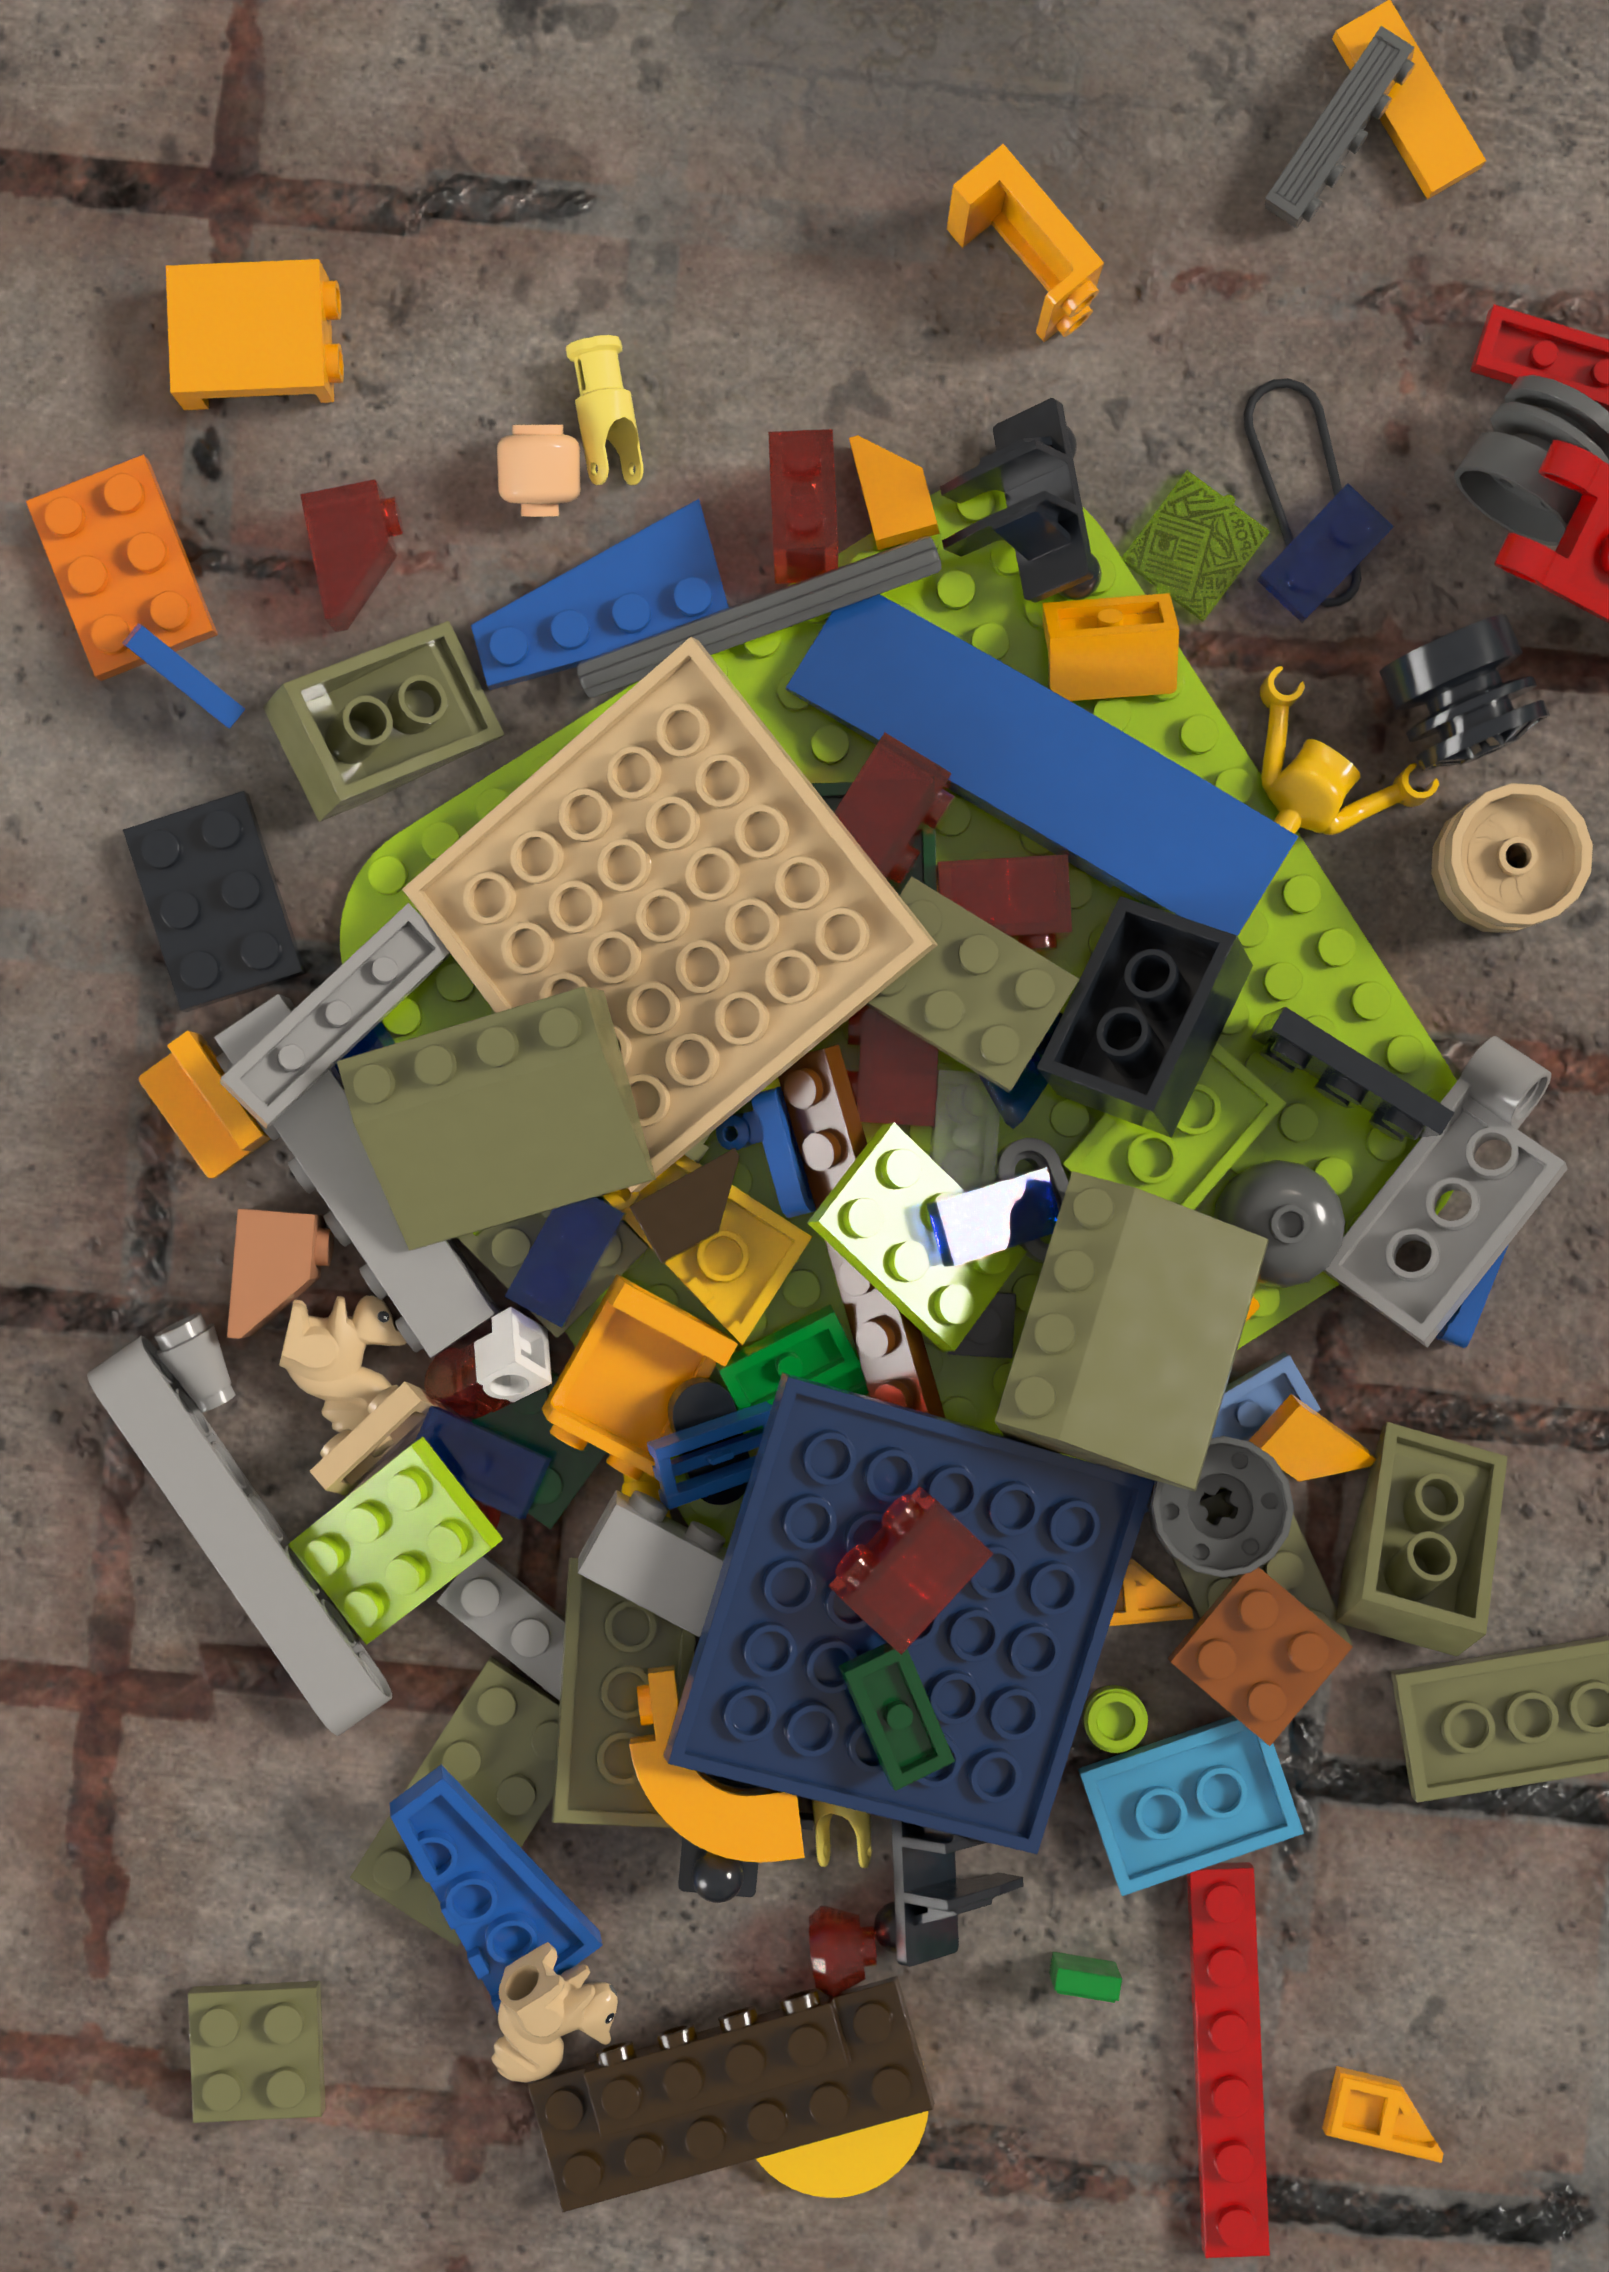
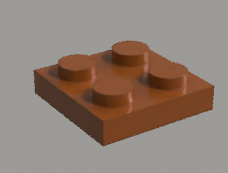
M1258 1567L1250 1573L1237 1575L1167 1659L1267 1745L1271 1746L1353 1646Z

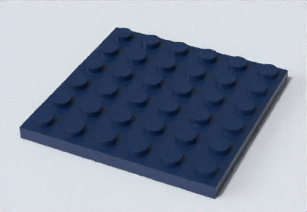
M782 1372L663 1754L665 1760L671 1765L1038 1854L1155 1480L1058 1453L999 1433ZM899 1637L906 1644L955 1762L895 1791L888 1783L839 1665Z

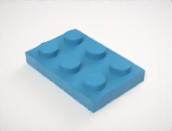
M1234 1716L1078 1769L1121 1896L1304 1834L1274 1744L1272 1743L1271 1746L1267 1745Z

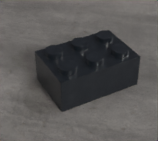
M1120 896L1037 1066L1038 1071L1057 1095L1172 1138L1253 967L1237 935Z

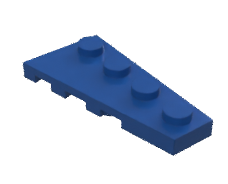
M700 500L693 501L472 624V632L489 690L575 668L581 661L729 608Z
M442 1764L389 1803L390 1817L425 1882H429L435 1892L446 1921L451 1930L455 1929L467 1952V1959L478 1980L482 1979L487 1988L497 2015L501 2003L499 1986L505 1967L548 1942L557 1951V1960L553 1970L557 1975H561L603 1946L600 1930Z

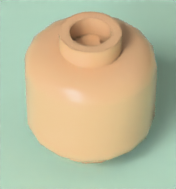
M512 425V435L505 436L498 442L497 469L499 495L509 503L521 504V516H559V503L572 502L580 495V447L575 438L563 434V425Z

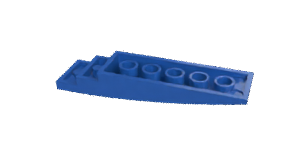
M880 594L832 611L786 686V690L1108 887L1111 888L1114 885L1145 905L1237 936L1298 838L1294 833L1152 748Z

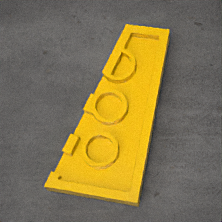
M683 1155L640 1192L631 1193L628 1188L601 1196L654 1252L633 1215L630 1206L700 1168L702 1165ZM732 1185L718 1234L664 1264L735 1340L743 1346L807 1247L812 1236Z

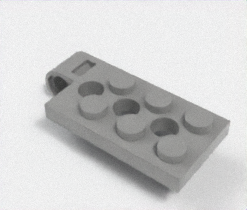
M1497 1036L1491 1037L1482 1044L1469 1060L1459 1080L1441 1101L1442 1105L1455 1112L1443 1133L1438 1136L1422 1137L1345 1234L1342 1246L1330 1266L1323 1272L1417 1341L1428 1347L1567 1171L1565 1161L1517 1130L1544 1095L1551 1080V1072ZM1501 1140L1512 1148L1509 1161L1503 1167L1495 1170L1480 1167L1475 1162V1154L1478 1148L1487 1141ZM1452 1190L1467 1193L1472 1199V1204L1469 1212L1463 1218L1447 1221L1436 1214L1435 1206L1441 1195ZM1409 1241H1422L1431 1247L1430 1261L1419 1271L1407 1272L1396 1265V1254L1399 1248Z

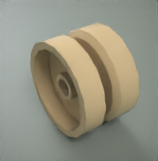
M1511 783L1485 792L1475 800L1464 805L1444 823L1433 846L1431 875L1440 900L1458 920L1482 932L1512 933L1560 915L1579 898L1591 874L1593 844L1584 818L1565 797L1541 785ZM1507 849L1511 851L1508 860L1517 861V868L1512 867L1507 862Z

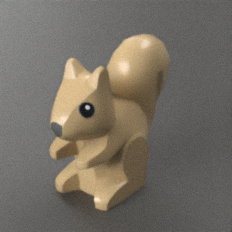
M373 1294L366 1295L360 1299L352 1317L347 1315L345 1297L337 1296L333 1310L329 1317L326 1318L309 1316L306 1304L301 1300L294 1299L279 1366L288 1371L290 1377L303 1391L325 1400L322 1416L332 1422L333 1430L339 1433L346 1429L352 1431L370 1414L367 1409L372 1400L383 1390L392 1386L382 1374L361 1366L366 1345L401 1346L407 1342L395 1326L392 1314L386 1303Z
M548 1942L505 1967L499 1986L501 2003L498 2012V2023L505 2036L500 2037L495 2042V2053L491 2059L498 2068L497 2071L511 2081L531 2082L553 2073L563 2059L564 2043L561 2036L579 2029L604 2045L609 2044L611 2041L609 2030L618 2004L615 1988L606 1982L583 1984L590 1974L589 1967L584 1964L568 1969L561 1975H557L553 1970L557 1960V1951Z

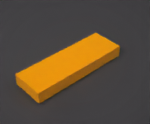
M1387 0L1337 29L1332 41L1350 71L1381 26L1414 46L1411 61L1415 63V67L1402 86L1396 82L1389 92L1388 96L1392 100L1380 121L1428 200L1480 170L1485 164L1486 159L1392 1Z

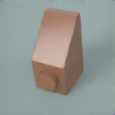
M238 1209L227 1338L241 1339L253 1336L293 1302L294 1299L321 1278V1266L329 1267L331 1265L334 1249V1234L330 1228H325L324 1214Z

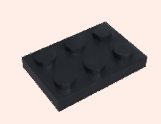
M241 791L123 829L181 1011L189 1012L306 974L248 793Z
M1287 1007L1264 1015L1251 1038L1264 1045L1260 1055L1270 1063L1289 1073H1293L1296 1068L1306 1071L1318 1079L1314 1088L1319 1093L1347 1108L1352 1102L1373 1113L1369 1123L1382 1133L1400 1142L1405 1137L1416 1140L1421 1137L1441 1135L1455 1113Z

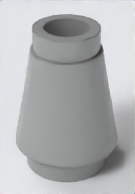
M196 1313L179 1320L154 1336L160 1347L156 1355L193 1402H196L201 1413L226 1403L236 1395L231 1386V1380L214 1324L207 1325L201 1313Z

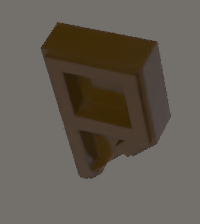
M735 1148L630 1206L633 1215L661 1265L718 1234L740 1157Z

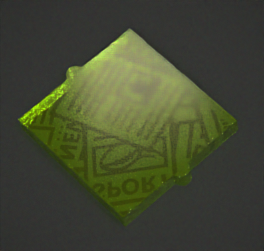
M1186 470L1121 558L1128 567L1157 587L1155 590L1156 594L1170 593L1171 599L1204 622L1271 531L1234 505L1235 498L1233 495L1227 494L1223 497Z

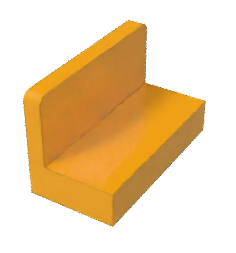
M1170 593L1043 603V629L1048 648V689L1069 701L1172 694L1176 691L1179 626Z
M186 1031L167 1045L172 1053L139 1076V1082L208 1178L214 1179L268 1142L270 1138L259 1125L256 1118L220 1084V1078L225 1073L216 1059L217 1056L203 1036L195 1032Z

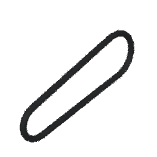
M1289 378L1273 379L1259 386L1249 397L1243 413L1245 432L1300 586L1305 595L1315 604L1324 607L1341 606L1349 602L1358 592L1362 577L1324 409L1316 393L1304 383ZM1289 388L1299 391L1309 400L1314 409L1352 570L1350 587L1344 594L1338 597L1327 598L1313 590L1254 429L1253 412L1256 403L1264 394L1273 389Z

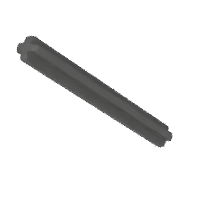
M929 536L921 537L581 661L577 665L580 684L588 697L595 698L639 682L690 637L699 640L706 651L713 655L931 576L942 569L935 542Z

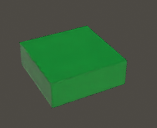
M1052 1952L1049 1975L1054 1990L1058 1994L1112 2003L1119 2001L1122 1976L1116 1962Z

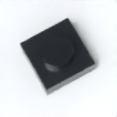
M998 1292L955 1351H947V1354L1012 1358L1016 1294Z

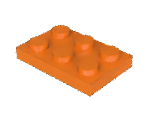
M144 454L26 501L94 676L98 680L103 681L146 664L144 660L122 644L138 623L175 652L218 635L151 464Z

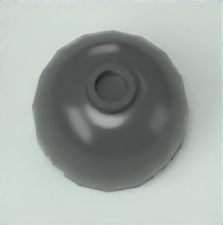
M1272 1160L1250 1166L1229 1180L1216 1201L1214 1218L1268 1239L1269 1243L1257 1280L1259 1285L1287 1288L1307 1283L1330 1266L1342 1246L1345 1218L1340 1198L1322 1175L1301 1163Z

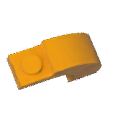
M675 1665L649 1668V1684L637 1686V1697L641 1726L654 1724L655 1734L631 1737L629 1746L637 1778L654 1809L668 1825L685 1839L710 1853L725 1858L760 1863L805 1858L797 1795L764 1787H733L713 1779L706 1773L667 1763L663 1754L679 1706Z

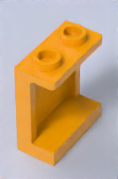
M1002 144L953 184L947 231L963 248L992 225L1048 291L1043 302L1036 334L1043 342L1047 341L1058 331L1063 337H1066L1079 328L1092 314L1093 310L1089 305L1099 293L1097 284L1104 262L1008 148Z
M319 259L166 265L170 393L183 410L209 409V398L315 394L321 403L334 402V383H343L344 380L342 348L340 343L332 344L331 320L341 319V295L338 281H329V277Z
M616 1274L541 1408L546 1419L553 1424L550 1434L581 1451H584L587 1443H590L608 1452L610 1455L606 1463L635 1480H640L644 1472L655 1477L652 1467L655 1465L654 1458L649 1454L647 1442L673 1433L668 1418V1403L671 1395L679 1385L689 1379L698 1377L709 1378L716 1366V1362L726 1366L738 1344L724 1331Z

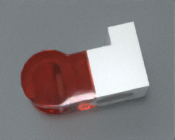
M512 1307L507 1308L491 1317L492 1333L462 1349L449 1348L443 1350L433 1359L425 1374L424 1387L426 1394L432 1400L443 1403L464 1418L476 1419L490 1412H495L552 1384L547 1328Z

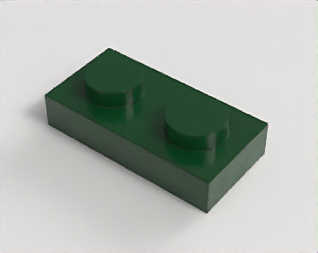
M899 1637L839 1665L888 1783L895 1791L955 1762L906 1644Z

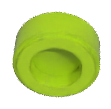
M1108 1685L1097 1689L1088 1697L1082 1711V1724L1089 1739L1098 1748L1111 1753H1120L1134 1748L1143 1739L1147 1730L1148 1716L1143 1703L1133 1691L1119 1685Z

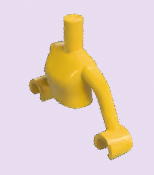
M1282 666L1276 667L1263 681L1260 687V697L1265 706L1269 708V721L1261 780L1264 791L1279 812L1274 822L1294 834H1296L1299 828H1304L1316 833L1334 835L1397 803L1406 807L1419 806L1437 791L1439 786L1437 778L1423 792H1417L1410 786V772L1417 766L1416 763H1412L1395 778L1393 785L1354 801L1340 810L1347 793L1361 778L1360 772L1340 753L1315 739H1307L1296 758L1282 771L1286 750L1289 708L1302 695L1305 684L1302 681L1291 695L1279 693L1275 688L1274 679L1282 671Z

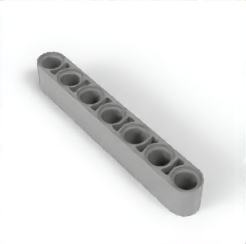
M144 1336L138 1337L88 1372V1381L94 1393L317 1716L333 1734L340 1736L392 1699V1692L386 1679L332 1600L289 1547L288 1544L291 1541L204 1415L200 1412L195 1402H193L156 1355L157 1348Z

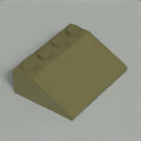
M583 986L337 1061L354 1126L409 1251L656 1180L603 990Z
M1072 1171L995 1418V1423L1002 1434L1058 1453L1196 1492L1269 1243L1268 1239L1141 1189Z

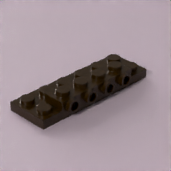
M898 1976L820 1998L817 1989L800 1991L780 2000L781 2009L757 2015L755 2006L740 2008L718 2017L720 2026L700 2032L695 2031L694 2024L692 2023L676 2026L657 2034V2044L636 2050L632 2041L616 2043L598 2050L595 2053L597 2061L551 2073L542 2079L529 2082L527 2084L562 2213L933 2110L935 2103Z

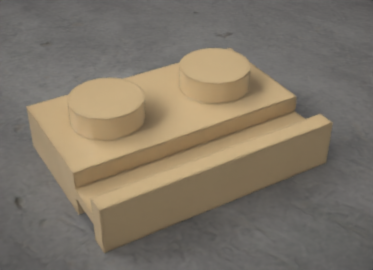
M403 1382L400 1386L392 1385L372 1400L367 1409L370 1414L354 1430L346 1429L335 1435L325 1444L320 1452L323 1459L310 1470V1473L326 1491L347 1496L415 1443L448 1410L432 1392L427 1393L424 1389L408 1382Z

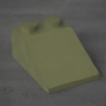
M449 621L283 683L263 706L319 822L370 802L504 736V732Z
M1386 1422L1382 1426L1374 1455L1376 1461L1371 1465L1344 1561L1335 1622L1457 1657L1487 1633L1508 1456Z

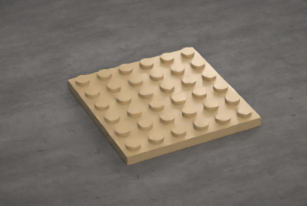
M693 637L688 638L402 889L495 1013L583 986L604 991L655 1177L663 1173L938 945L699 640ZM650 1182L632 1186L628 1189L631 1193L640 1192Z

